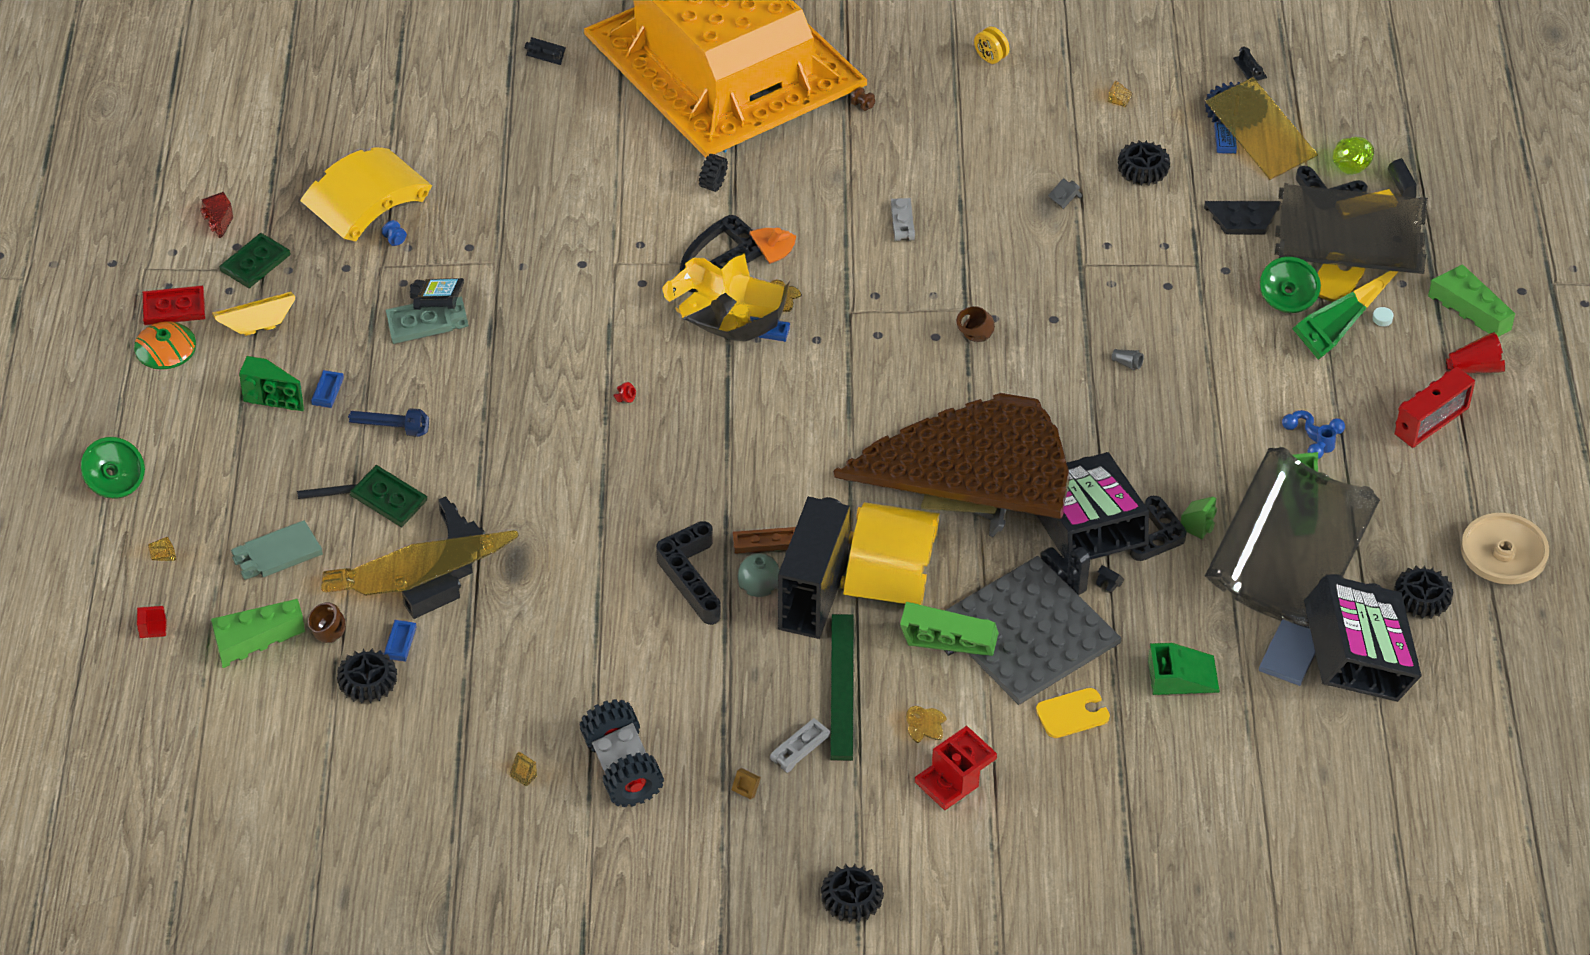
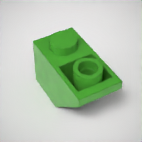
M1212 496L1190 503L1181 515V523L1188 533L1203 539L1207 533L1212 532L1215 526L1213 519L1217 512L1215 507L1217 498Z

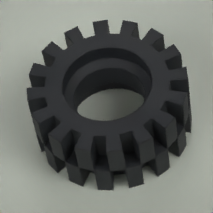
M709 154L703 162L704 165L701 167L699 186L716 192L725 180L724 176L727 174L728 161L727 158Z

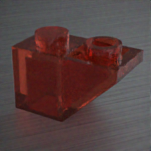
M221 192L201 199L203 208H200L204 220H208L211 231H215L219 238L224 236L233 220L231 203L225 193Z

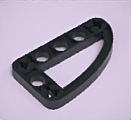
M728 215L707 228L691 243L682 257L680 272L686 268L685 264L689 260L695 258L710 241L723 232L730 236L738 246L709 261L721 270L723 266L720 264L723 262L728 263L737 254H745L746 262L749 263L763 255V253L749 233L753 230L736 215ZM748 234L749 236L746 238H742L739 235ZM692 288L689 292H698V290Z

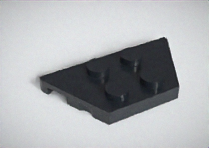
M1205 201L1204 209L1212 213V219L1220 225L1221 230L1227 235H1265L1269 225L1274 220L1276 212L1280 209L1281 201Z

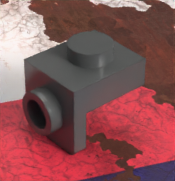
M1063 178L1048 196L1064 209L1075 196L1081 198L1083 195L1079 192L1080 187L1074 181L1068 182Z

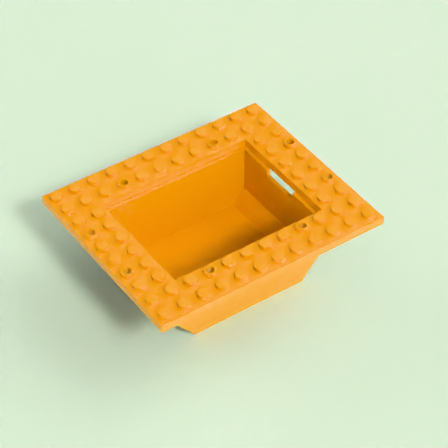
M633 0V8L584 28V35L705 158L709 154L719 153L847 95L859 87L867 86V79L807 23L803 10L793 0ZM780 83L782 88L750 102L751 95Z

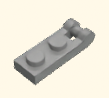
M911 198L891 199L894 240H915Z
M813 718L771 753L770 760L775 764L779 763L781 769L788 773L794 768L796 763L830 736V730ZM786 753L790 755L788 758L784 757Z

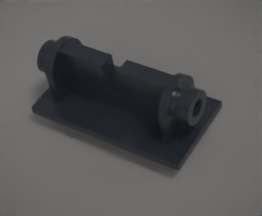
M531 37L530 42L525 43L524 47L527 50V56L558 65L562 64L566 50L564 46Z
M1245 46L1239 49V56L1233 57L1248 81L1251 83L1266 79L1267 76L1263 72L1262 66L1256 62L1250 53V49Z

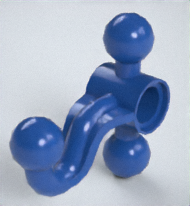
M1304 410L1287 414L1282 419V425L1287 430L1295 429L1298 425V419L1306 420L1305 431L1316 442L1309 446L1307 453L1318 452V459L1324 453L1332 452L1335 449L1336 434H1341L1345 430V423L1340 418L1331 420L1329 425L1314 426V417L1311 413Z

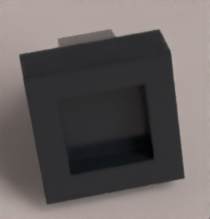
M1101 565L1098 570L1099 575L1096 584L1100 588L1104 582H1108L1109 585L1106 591L1111 593L1117 586L1120 587L1124 578L1104 565Z

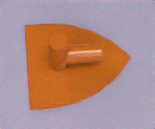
M778 227L761 228L749 232L769 264L785 258L795 245L796 235L789 231L781 230Z

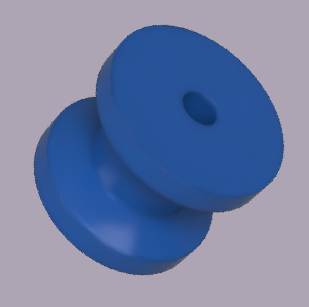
M389 221L382 227L381 232L383 236L388 238V242L392 246L400 245L406 239L407 233L404 229L400 228L398 221Z

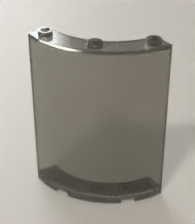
M1284 183L1283 187H1279L1278 199H1282L1280 223L1275 228V237H1278V243L1275 244L1274 255H1278V258L1296 257L1306 262L1424 274L1427 254L1422 249L1425 245V233L1421 232V225H1425L1428 198L1288 185V183Z
M1284 447L1268 448L1205 577L1223 592L1227 589L1235 594L1234 599L1259 613L1279 621L1285 618L1293 621L1294 624L1310 629L1304 599L1326 574L1344 576L1380 499L1370 487L1346 484L1329 478L1325 473L1311 469L1296 459Z

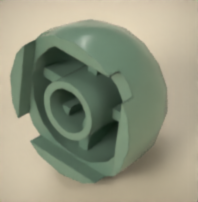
M762 553L746 557L738 570L739 587L746 590L750 596L763 597L770 595L772 590L776 587L778 589V573L780 570L778 563L771 556Z

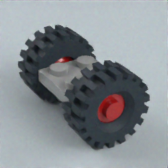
M613 699L611 703H608V700L604 701L601 706L599 704L595 705L594 710L589 709L587 711L588 715H583L579 725L588 748L597 754L606 774L603 775V783L612 803H615L616 806L622 805V807H627L628 804L633 807L639 802L640 804L645 803V799L650 800L653 798V794L657 795L660 792L658 788L663 787L662 782H664V778L654 756H649L645 751L638 735L640 724L632 706L628 702L625 703L624 700L618 702L617 699Z

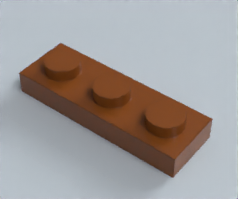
M796 527L733 532L734 552L737 554L787 550Z

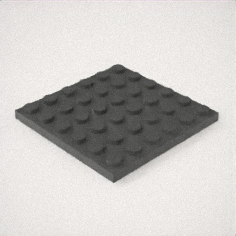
M1039 556L1034 557L945 610L974 618L987 619L996 623L999 634L993 656L968 654L1018 705L1121 643V637Z

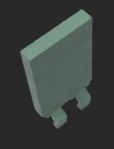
M462 297L457 298L455 309L424 307L421 310H414L413 304L386 309L393 344L469 326Z
M305 520L248 541L245 545H240L231 550L233 554L232 560L235 565L240 564L242 569L241 575L244 580L255 577L260 573L262 577H266L323 555L320 544Z

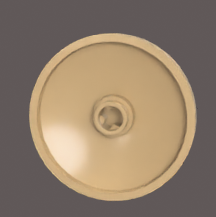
M1491 513L1475 519L1467 526L1461 542V552L1470 569L1482 578L1499 584H1520L1534 579L1544 570L1549 556V544L1541 529L1526 518L1510 513Z

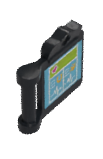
M464 279L415 280L414 283L410 284V298L414 299V310H421L424 307L455 309L457 298L464 285Z

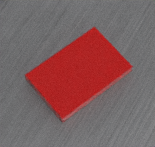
M203 285L142 291L144 325H153L159 322H184L206 319Z

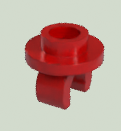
M625 382L617 387L619 393L614 394L617 402L625 401L626 403H631L634 401L636 389L630 382Z

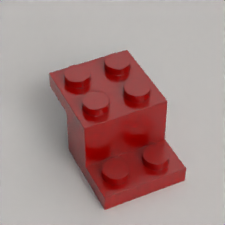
M966 725L933 748L932 765L915 776L914 782L945 811L979 787L980 770L995 761L997 753Z

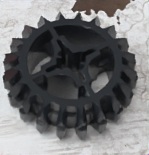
M1138 140L1137 143L1131 142L1130 145H1125L1121 149L1117 161L1121 176L1126 177L1127 181L1132 180L1133 184L1138 182L1141 186L1143 183L1150 185L1151 182L1157 184L1158 181H1163V178L1167 176L1170 169V157L1166 149H1162L1161 145H1155L1154 142L1148 143L1147 140L1145 142Z
M1424 565L1421 569L1417 566L1413 570L1407 568L1405 572H1401L1394 586V591L1402 593L1406 613H1413V617L1416 615H1420L1422 619L1425 616H1428L1430 619L1434 615L1439 617L1442 612H1446L1452 603L1454 593L1452 582L1448 581V576H1442L1441 571L1435 572L1434 567L1426 569Z
M363 648L361 653L354 650L353 656L347 655L346 660L341 661L340 667L337 670V683L341 692H344L346 698L351 697L353 702L359 699L361 704L365 700L372 703L373 699L380 701L381 696L388 697V691H393L394 685L397 682V668H395L393 659H390L388 654L383 655L381 650L375 653L373 648L369 652H366Z
M845 863L843 869L837 866L835 872L829 871L828 877L824 878L821 887L822 904H825L826 911H830L832 917L838 915L840 921L847 918L849 924L852 919H856L859 923L862 917L868 920L870 914L875 915L877 909H880L882 899L884 898L883 884L880 882L879 876L874 875L872 869L866 871L865 865L857 868L855 863L852 867H848Z

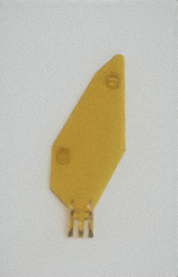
M513 530L411 544L354 569L343 568L324 571L322 574L321 590L328 593L353 589L365 596L409 590L495 553L515 540L519 534L518 531Z

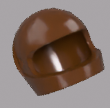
M968 307L957 315V327L970 341L984 342L994 332L995 322L993 317L981 307ZM966 315H970V317L962 326L961 321L963 317Z
M330 602L317 605L308 617L310 632L320 642H335L343 635L346 629L343 614L337 605Z

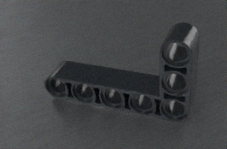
M700 521L658 541L656 544L657 562L701 620L708 625H713L721 619V602L687 559L710 548L713 544L712 525L709 522Z

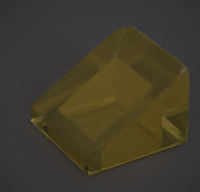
M1115 81L1109 91L1108 102L1126 107L1133 93L1120 82Z
M168 537L148 544L151 560H176L174 547Z
M518 752L515 756L510 776L524 786H528L537 777L536 762Z

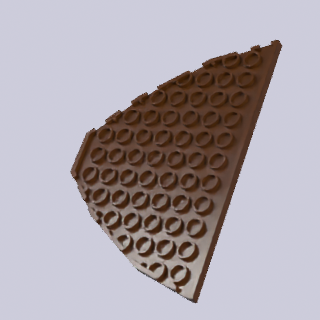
M1005 393L995 394L993 399L984 402L979 399L966 403L965 408L958 410L954 408L946 409L939 412L938 417L926 418L901 429L898 435L891 438L888 435L882 437L862 450L861 456L856 459H849L846 461L847 465L842 469L837 467L833 471L835 478L846 481L849 480L1060 519L1064 514L1063 510L1070 480L1058 428L1055 424L1053 425L1050 416L1041 407L1040 401L1036 398Z

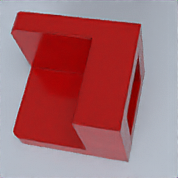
M164 606L137 608V628L140 638L166 636L167 618Z

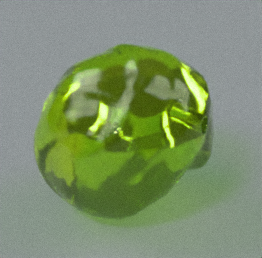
M1363 137L1343 138L1336 144L1332 160L1343 173L1349 175L1357 174L1365 170L1372 162L1374 147Z

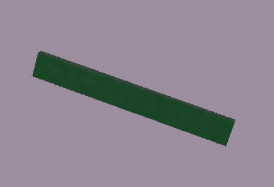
M832 614L830 760L853 761L854 614Z

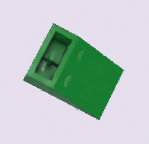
M246 356L239 372L244 402L304 411L301 383L298 379L267 359Z
M1150 643L1148 664L1153 695L1220 692L1214 655L1175 643Z

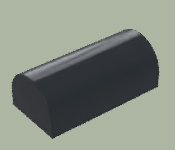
M1402 158L1394 160L1389 164L1388 172L1400 194L1405 200L1416 198L1417 184Z

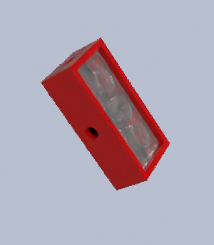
M1458 367L1445 372L1440 379L1432 381L1427 388L1418 391L1413 398L1401 403L1398 408L1399 414L1395 423L1394 434L1411 448H1414L1469 409L1476 380Z

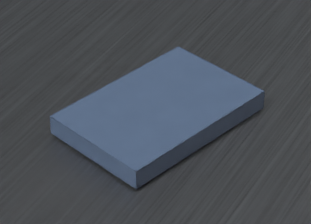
M1282 619L1259 666V671L1301 686L1316 654L1310 629Z

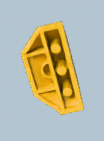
M287 292L212 312L215 320L245 336L256 333V330L262 328L264 330H271L276 328L277 324H281L295 300V295L292 292Z

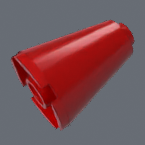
M1495 332L1489 333L1449 353V358L1446 359L1448 371L1458 367L1465 373L1505 372V360H1502L1501 354L1503 351L1497 334Z

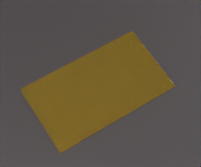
M1254 77L1205 101L1269 180L1318 156L1316 151Z

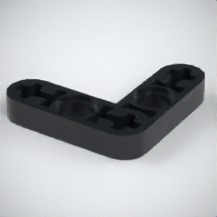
M1300 166L1297 169L1296 181L1313 204L1320 210L1335 208V204L1338 201L1367 194L1368 186L1363 181L1356 180L1328 189L1311 167ZM1310 186H1317L1319 189L1313 190ZM1342 193V194H1345L1346 196H1345V197H1339V196H1337L1336 194Z
M1149 496L1145 500V506L1149 510V518L1159 531L1149 534L1148 546L1130 549V555L1134 560H1147L1176 548L1186 541L1187 531L1159 496ZM1168 518L1171 520V522L1162 523L1160 519ZM1161 540L1164 544L1160 546L1155 545L1153 541Z
M1049 547L1040 553L1041 559L1078 595L1087 591L1090 557L1083 547H1078L1070 552L1068 564L1053 547Z

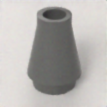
M1114 349L1112 353V361H1116L1132 370L1140 369L1143 364L1144 355L1139 350Z

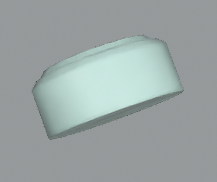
M1379 307L1374 310L1372 318L1374 323L1379 326H1389L1393 321L1394 315L1389 308Z

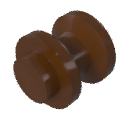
M859 87L852 95L851 104L855 106L861 104V109L867 111L873 108L875 95L871 92L865 94V89Z

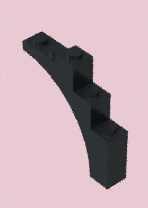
M446 496L438 499L440 515L448 530L445 550L437 564L426 576L402 591L403 604L413 619L459 599V589L461 588L459 579L473 573L472 564L474 560L472 554L485 549L484 539H486V534L483 528L478 527L474 521L467 523L465 517H461L458 514L456 505L450 503Z

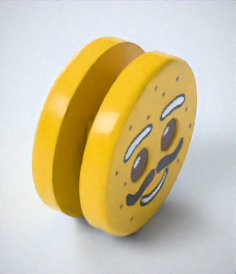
M989 26L974 38L977 53L990 64L998 63L1009 54V43L1005 35L995 27Z

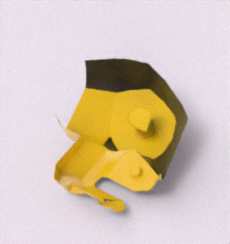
M745 254L730 260L722 270L705 258H692L685 264L686 268L674 279L667 281L662 288L664 297L669 302L692 288L697 289L699 292H694L679 305V309L676 308V311L682 315L683 320L689 321L712 334L744 342L759 337L777 327L784 309L790 280L783 287L750 277ZM750 316H752V317H758V318H760V319L754 320V321L752 322V321L750 320Z

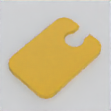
M1337 254L1329 255L1317 273L1321 283L1318 297L1334 302L1353 292L1364 275L1365 266L1353 261L1351 269L1344 271L1338 266L1343 263L1345 257Z
M1086 688L1044 700L1036 706V713L1046 733L1052 738H1060L1104 725L1110 718L1106 707L1100 708L1096 712H1089L1085 708L1087 703H1096L1102 700L1099 692L1094 688Z

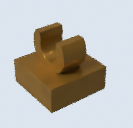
M740 768L737 770L731 790L752 799L756 795L761 777Z

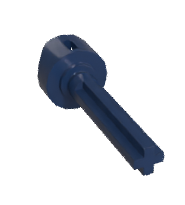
M409 408L406 415L350 411L348 415L349 423L405 428L407 436L420 437L425 435L429 429V417L421 409Z

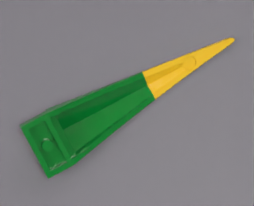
M1402 265L1395 267L1355 291L1308 315L1292 328L1293 331L1319 360L1337 345L1366 308L1399 272Z

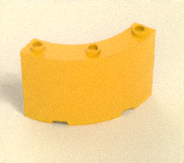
M374 147L369 151L359 150L334 163L324 171L326 175L319 182L316 180L313 182L300 201L342 238L356 242L368 225L386 210L405 202H423L432 185L390 149Z
M866 502L863 503L862 507H858L855 531H850L849 544L852 545L846 576H842L840 589H844L843 595L922 605L927 574H923L924 566L927 567L930 563L932 545L938 532L940 513Z

